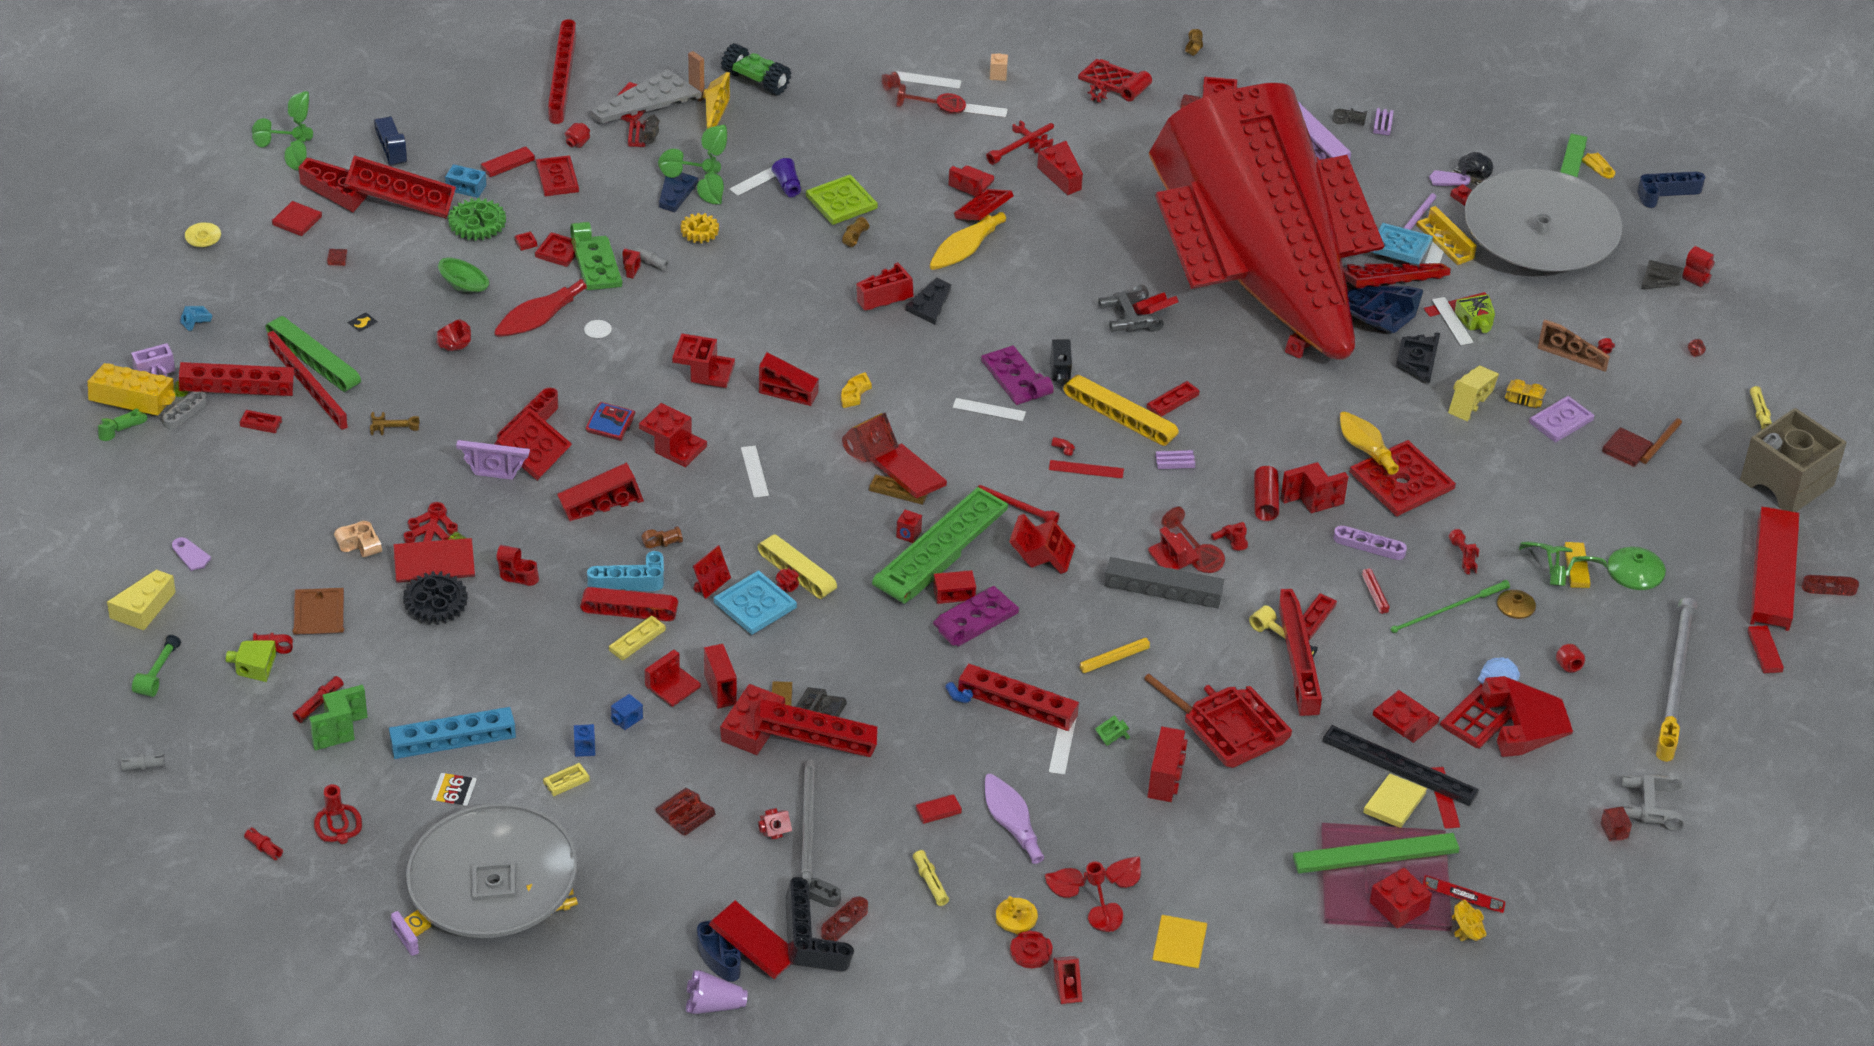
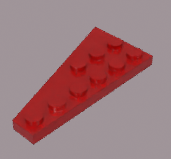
M1393 263L1364 264V267L1347 264V267H1343L1346 282L1353 284L1356 288H1364L1367 285L1380 286L1384 283L1396 284V282L1400 281L1412 282V280L1416 279L1424 281L1432 277L1440 279L1443 276L1450 275L1451 268L1442 263H1421L1419 267L1409 263H1403L1402 267H1393Z

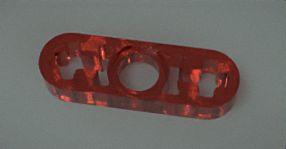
M1806 575L1802 582V589L1811 594L1853 596L1859 588L1857 579L1844 576ZM1826 583H1831L1835 587H1829Z
M861 896L853 897L823 923L821 927L822 939L837 941L867 915V899ZM845 916L850 918V921L841 922L839 918Z

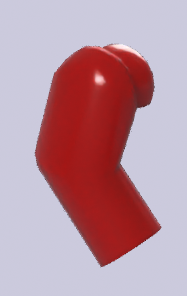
M1053 437L1051 446L1064 449L1063 453L1066 456L1073 455L1075 446L1065 439Z

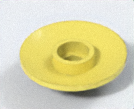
M197 223L190 226L185 232L186 241L196 247L211 246L221 238L220 228L212 223Z

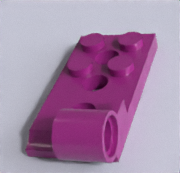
M1014 345L981 355L982 363L1015 405L1053 394L1054 388L1051 379L1048 376L1043 377L1041 373L1036 374Z
M992 586L939 615L933 621V625L938 628L939 634L951 645L959 647L1018 614L1019 607L998 588Z

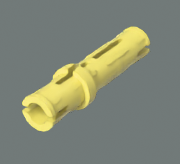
M1754 386L1750 389V395L1756 409V418L1760 421L1761 429L1763 430L1772 424L1770 419L1771 413L1766 407L1761 388Z
M924 850L915 852L913 859L919 868L918 872L921 877H924L937 905L943 906L947 904L949 897L935 873L934 865L929 862Z

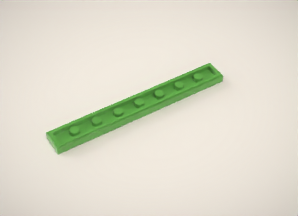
M1454 833L1297 852L1293 853V860L1299 874L1459 853V846Z

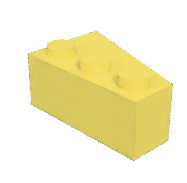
M1479 365L1460 380H1457L1453 387L1455 392L1448 413L1468 422L1471 412L1478 410L1476 405L1480 401L1484 402L1494 390L1499 373Z
M155 570L107 601L110 619L145 630L176 593L173 575Z

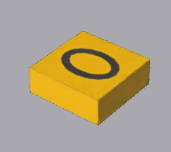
M418 910L404 918L416 937L431 927V922L424 918Z

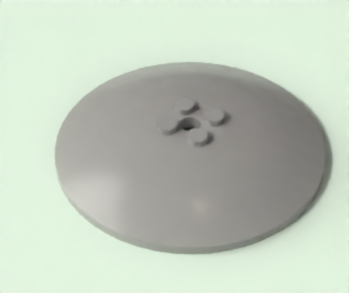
M506 803L485 804L458 811L444 818L422 836L414 847L408 861L406 873L407 887L411 900L424 918L440 929L460 936L494 938L529 929L553 914L567 899L573 888L578 863L576 850L569 834L552 817L522 805ZM493 879L499 880L494 884L489 883ZM532 884V887L528 892L526 886Z

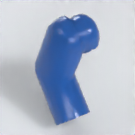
M949 682L945 686L954 701L968 703L973 697L971 690L964 689L963 692H960L954 682Z

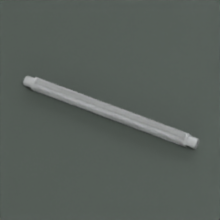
M807 760L803 770L804 805L802 871L800 876L810 884L813 877L814 780L816 768L814 761Z

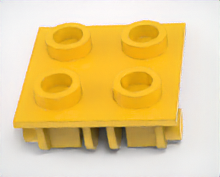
M1515 379L1509 383L1506 391L1510 392H1506L1505 399H1508L1509 402L1517 403L1519 394H1521L1519 404H1521L1523 395H1526L1525 406L1530 396L1528 406L1541 408L1543 400L1539 399H1543L1547 389L1543 388L1540 384L1529 385L1525 384L1523 380Z

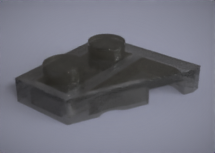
M1649 260L1641 289L1679 286L1684 268Z

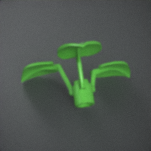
M308 91L293 95L288 102V114L290 117H294L293 121L299 125L293 131L271 130V121L266 118L258 119L252 127V138L258 147H266L270 144L271 133L293 135L297 140L291 142V146L286 148L284 157L286 164L298 171V167L307 156L306 146L303 142L310 141L313 137L312 128L302 124L308 113Z
M726 125L711 127L703 133L701 139L702 146L708 150L707 154L711 159H705L702 164L683 161V152L674 148L666 150L658 160V166L662 173L670 178L678 177L682 173V164L702 167L708 173L704 176L705 179L698 182V194L706 202L718 205L722 204L724 182L721 176L717 175L721 170V164L713 155L719 156L725 150L727 143Z
M1533 541L1521 542L1519 550L1528 547H1540L1547 551L1550 568L1549 574H1551L1550 585L1565 586L1566 576H1570L1573 564L1578 561L1596 562L1607 568V562L1602 558L1576 556L1572 558L1567 570H1565V566H1559L1560 551L1573 552V549L1563 546L1554 547ZM1556 552V565L1553 566L1551 553Z

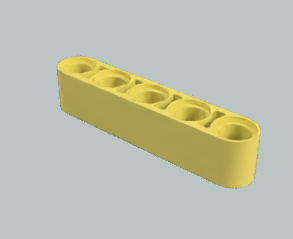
M773 534L758 544L757 548L762 557L780 570L788 568L795 570L799 574L797 578L799 585L818 599L824 598L837 589V583L830 574L779 536Z

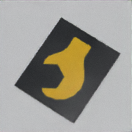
M365 312L347 323L360 333L378 323V321Z

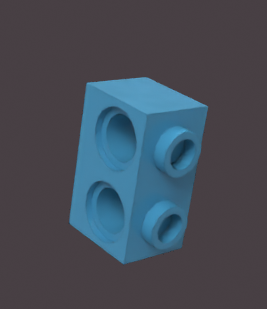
M453 164L445 176V183L455 186V193L479 198L487 186L486 172Z

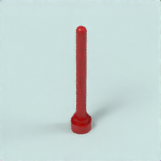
M1049 123L999 151L991 150L986 154L988 162L991 165H995L1000 162L1002 156L1052 130L1054 124Z
M983 485L977 486L1011 506L1043 518L1045 522L1054 520L1058 523L1060 513L1056 511H1043Z

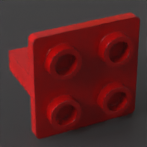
M1166 526L1159 529L1161 542L1148 548V552L1161 567L1179 570L1199 560V555L1183 534L1178 533L1175 535Z

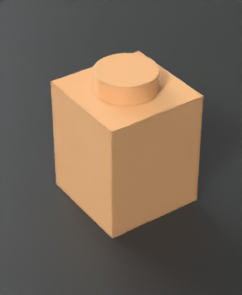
M1000 53L991 54L990 80L1006 81L1008 55Z

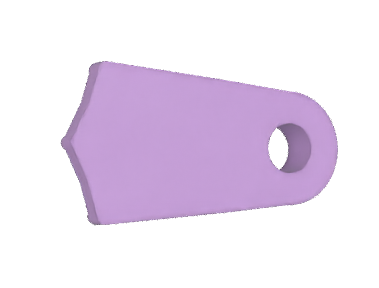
M1434 170L1429 176L1433 186H1460L1462 184L1467 186L1471 180L1468 175L1463 176L1459 173Z
M180 537L172 542L173 550L191 571L204 569L211 560V556L186 538Z

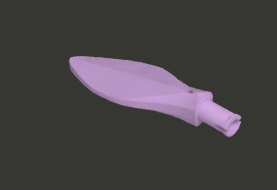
M987 774L985 778V799L991 815L1018 840L1023 850H1027L1033 864L1040 863L1044 860V855L1037 844V837L1031 827L1026 802L1008 784L992 774Z

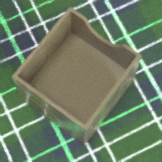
M1794 408L1751 437L1740 481L1750 488L1757 484L1767 486L1776 495L1780 509L1797 512L1835 485L1840 468L1839 464L1842 461L1847 442L1797 408ZM1777 433L1781 437L1782 445L1777 450L1763 441L1768 434Z

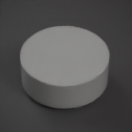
M1777 433L1768 434L1763 439L1764 442L1776 450L1782 445V439Z

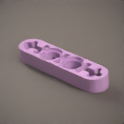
M1338 526L1334 530L1333 539L1336 543L1395 560H1401L1406 555L1407 547L1403 542L1347 526ZM1357 538H1362V539H1364L1365 541H1364V542H1359V541H1357L1356 539H1357ZM1379 543L1382 544L1383 547H1377L1374 544Z

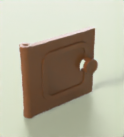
M344 588L295 589L293 635L344 633Z

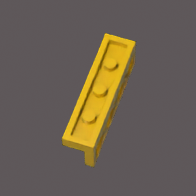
M1436 206L1430 208L1428 218L1417 221L1416 226L1425 234L1433 236L1432 241L1456 265L1475 258L1477 245ZM1430 223L1434 228L1426 227L1425 225ZM1434 234H1440V235H1442L1444 238H1442V237H1436ZM1445 243H1446V244L1453 245L1454 248H1452V247H1447V246L1445 245ZM1455 254H1460L1464 257L1458 258Z

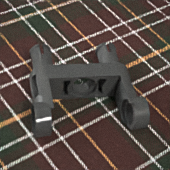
M1137 285L1133 290L1116 292L1113 296L1098 298L1100 309L1115 306L1122 318L1109 321L1111 332L1120 330L1130 332L1143 329L1158 331L1162 329L1164 321L1160 315L1153 313L1137 316L1131 305L1148 298L1149 291L1145 285ZM1139 292H1145L1143 295L1137 296ZM1159 320L1157 324L1151 325L1153 321Z

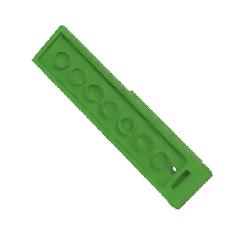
M977 487L881 572H878L872 580V585L903 604L912 600L934 580V574L945 571L961 556L962 549L1008 510V503Z

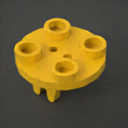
M1009 896L996 909V924L1016 935L1029 931L1038 920L1037 909L1034 904L1026 899Z
M1466 900L1457 903L1454 907L1455 914L1452 915V920H1457L1460 928L1454 932L1455 937L1460 936V941L1468 938L1478 941L1486 937L1487 934L1482 922L1484 920L1482 912L1479 909L1475 910Z

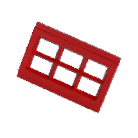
M1483 684L1475 688L1440 722L1443 729L1479 749L1512 718L1508 706H1505L1506 708L1500 714H1497L1490 710L1492 707L1485 708L1484 705L1478 702L1482 698L1480 691ZM1473 706L1482 710L1475 719L1466 714ZM1485 713L1495 718L1488 726L1478 721ZM1461 717L1471 722L1464 730L1454 725ZM1473 725L1483 730L1477 737L1467 733Z

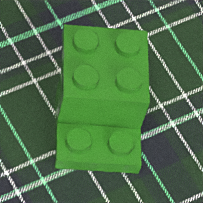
M363 684L323 695L325 713L309 717L314 750L355 740L353 721L368 718Z

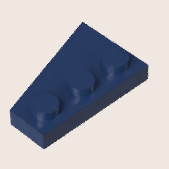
M681 173L675 178L665 176L659 208L675 213L699 182L698 177L686 173Z

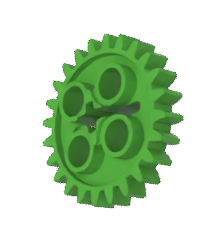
M471 198L470 202L464 200V204L458 202V207L453 206V210L449 211L448 221L451 231H455V235L461 234V238L467 236V240H470L472 237L475 241L478 238L484 240L486 236L490 239L491 234L497 236V232H502V228H505L506 214L503 211V207H499V203L494 204L493 200L487 202V198L483 201H480V198H477V201Z

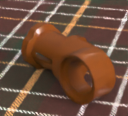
M678 526L665 532H657L654 529H650L641 536L646 548H654L661 545L667 547L672 543L683 542L682 533Z

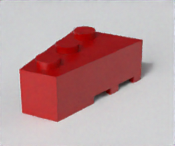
M1067 141L1038 152L1037 168L1067 196L1082 190L1083 173Z
M898 262L889 270L886 268L881 270L880 275L876 277L872 275L856 284L857 302L864 310H872L879 306L889 305L914 297L913 278Z

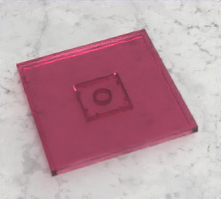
M1322 823L1321 845L1322 849L1446 834V830ZM1447 855L1322 870L1324 923L1396 928L1369 902L1372 886L1402 868H1406L1421 884H1423L1425 875L1449 882ZM1428 889L1432 893L1429 911L1400 928L1451 931L1450 896Z

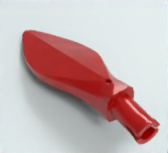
M579 279L569 288L564 286L550 295L521 303L511 310L495 329V336L503 337L520 334L544 325L563 306L573 302V297L587 289L586 284L582 279Z

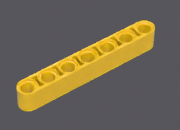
M1075 375L1063 387L1068 397L1162 446L1169 444L1179 433L1177 426L1172 422L1081 375Z

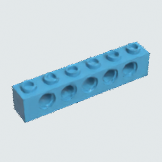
M511 707L389 728L394 759L516 738L515 722Z

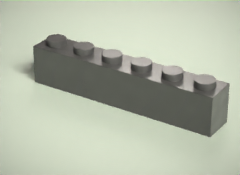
M1110 557L1105 573L1104 586L1219 609L1224 579Z

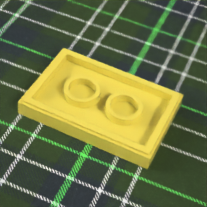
M1389 774L1366 804L1363 813L1401 828L1425 796L1427 788Z

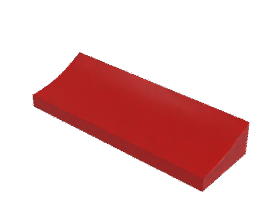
M355 155L353 156L344 184V188L447 219L456 189L455 186Z

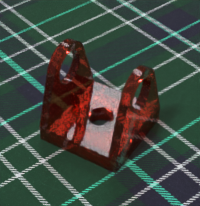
M886 412L880 413L852 427L842 437V443L846 452L864 462H870L899 447ZM847 439L851 442L853 450L849 447Z

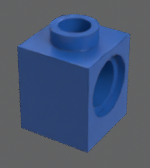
M630 694L611 705V720L615 725H619L624 730L643 719V704Z
M594 724L574 725L575 757L595 756Z

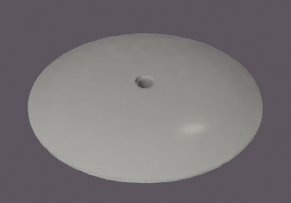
M1545 169L1511 170L1487 178L1472 190L1467 198L1464 211L1469 231L1486 250L1512 264L1541 271L1577 270L1602 261L1619 244L1623 229L1619 211L1602 191L1577 177Z

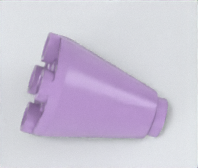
M694 970L692 980H688L687 993H690V999L686 1003V1012L702 1014L739 1009L746 1006L748 992L740 986L704 971Z

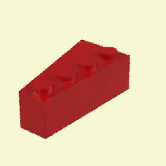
M308 157L298 167L300 184L353 213L368 196L367 194L344 188L349 172L348 169Z
M627 462L557 494L569 521L591 516L596 511H610L611 507L618 505L621 507L629 506V503L637 501V503L644 502L636 479Z

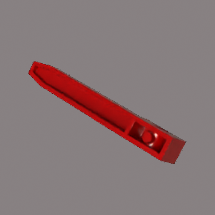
M1281 589L1279 611L1294 677L1293 687L1299 716L1319 715L1322 696L1300 602L1293 589Z

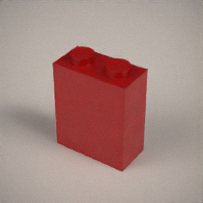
M724 644L704 647V676L717 709L735 705L737 702V677Z

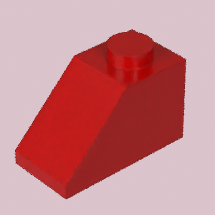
M1075 956L1053 958L1055 982L1060 1003L1083 1002L1079 958Z

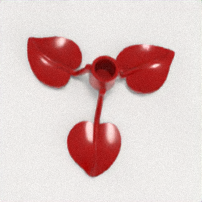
M1138 856L1117 861L1111 864L1106 871L1100 862L1094 861L1087 865V872H1084V878L1082 873L1074 868H1065L1045 874L1047 885L1051 891L1063 898L1076 896L1079 893V887H1083L1087 879L1090 884L1097 886L1101 906L1090 910L1088 914L1089 923L1097 930L1113 932L1123 922V910L1117 903L1105 905L1101 884L1106 878L1111 884L1115 882L1117 886L1122 888L1134 886L1141 877V859Z

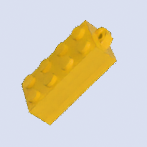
M104 363L87 381L89 401L130 410L137 408L140 412L158 416L167 405L172 404L175 400L173 378L151 374L147 371L133 370L129 367H119L110 363Z

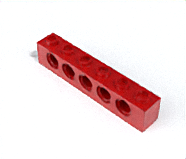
M180 362L179 391L293 396L294 367Z
M968 663L959 678L958 690L960 692H963L964 689L971 690L973 693L972 698L1068 732L1078 716V701Z
M760 699L755 710L754 730L866 757H871L877 746L878 726L765 699Z

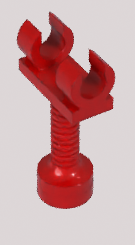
M1455 529L1450 532L1449 540L1453 545L1458 546L1463 553L1462 568H1465L1464 571L1468 575H1470V569L1477 573L1478 565L1475 563V555L1477 558L1479 557V548L1476 547V544L1466 545V536L1463 531Z

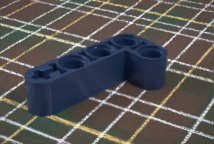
M392 116L374 119L375 131L389 165L407 162L405 137L403 133H398Z
M1696 171L1643 174L1640 177L1637 193L1643 206L1654 208L1657 206L1659 196L1697 195L1702 193L1705 175Z

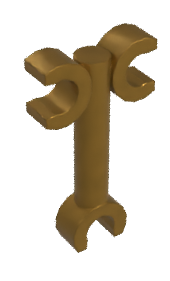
M372 412L371 421L373 424L370 426V434L374 435V431L379 430L381 435H384V427H409L412 431H418L420 419L419 416H412L409 420H386L384 412H382L380 417H375L374 412Z

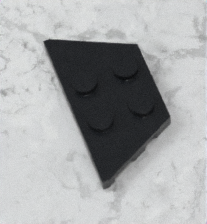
M1434 333L1432 337H1425L1424 334L1402 337L1396 366L1430 383L1440 333Z

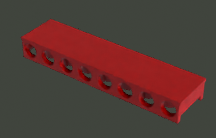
M1761 506L1757 524L1751 625H1754L1755 622L1785 627V631L1790 630L1794 611L1800 514L1798 512Z

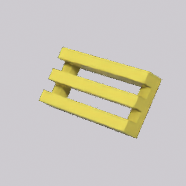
M580 763L543 778L544 785L551 791L553 797L590 781V776Z

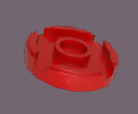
M1021 932L1011 941V957L1016 964L1024 968H1040L1046 965L1052 958L1053 946L1051 940L1048 937H1044L1040 932Z

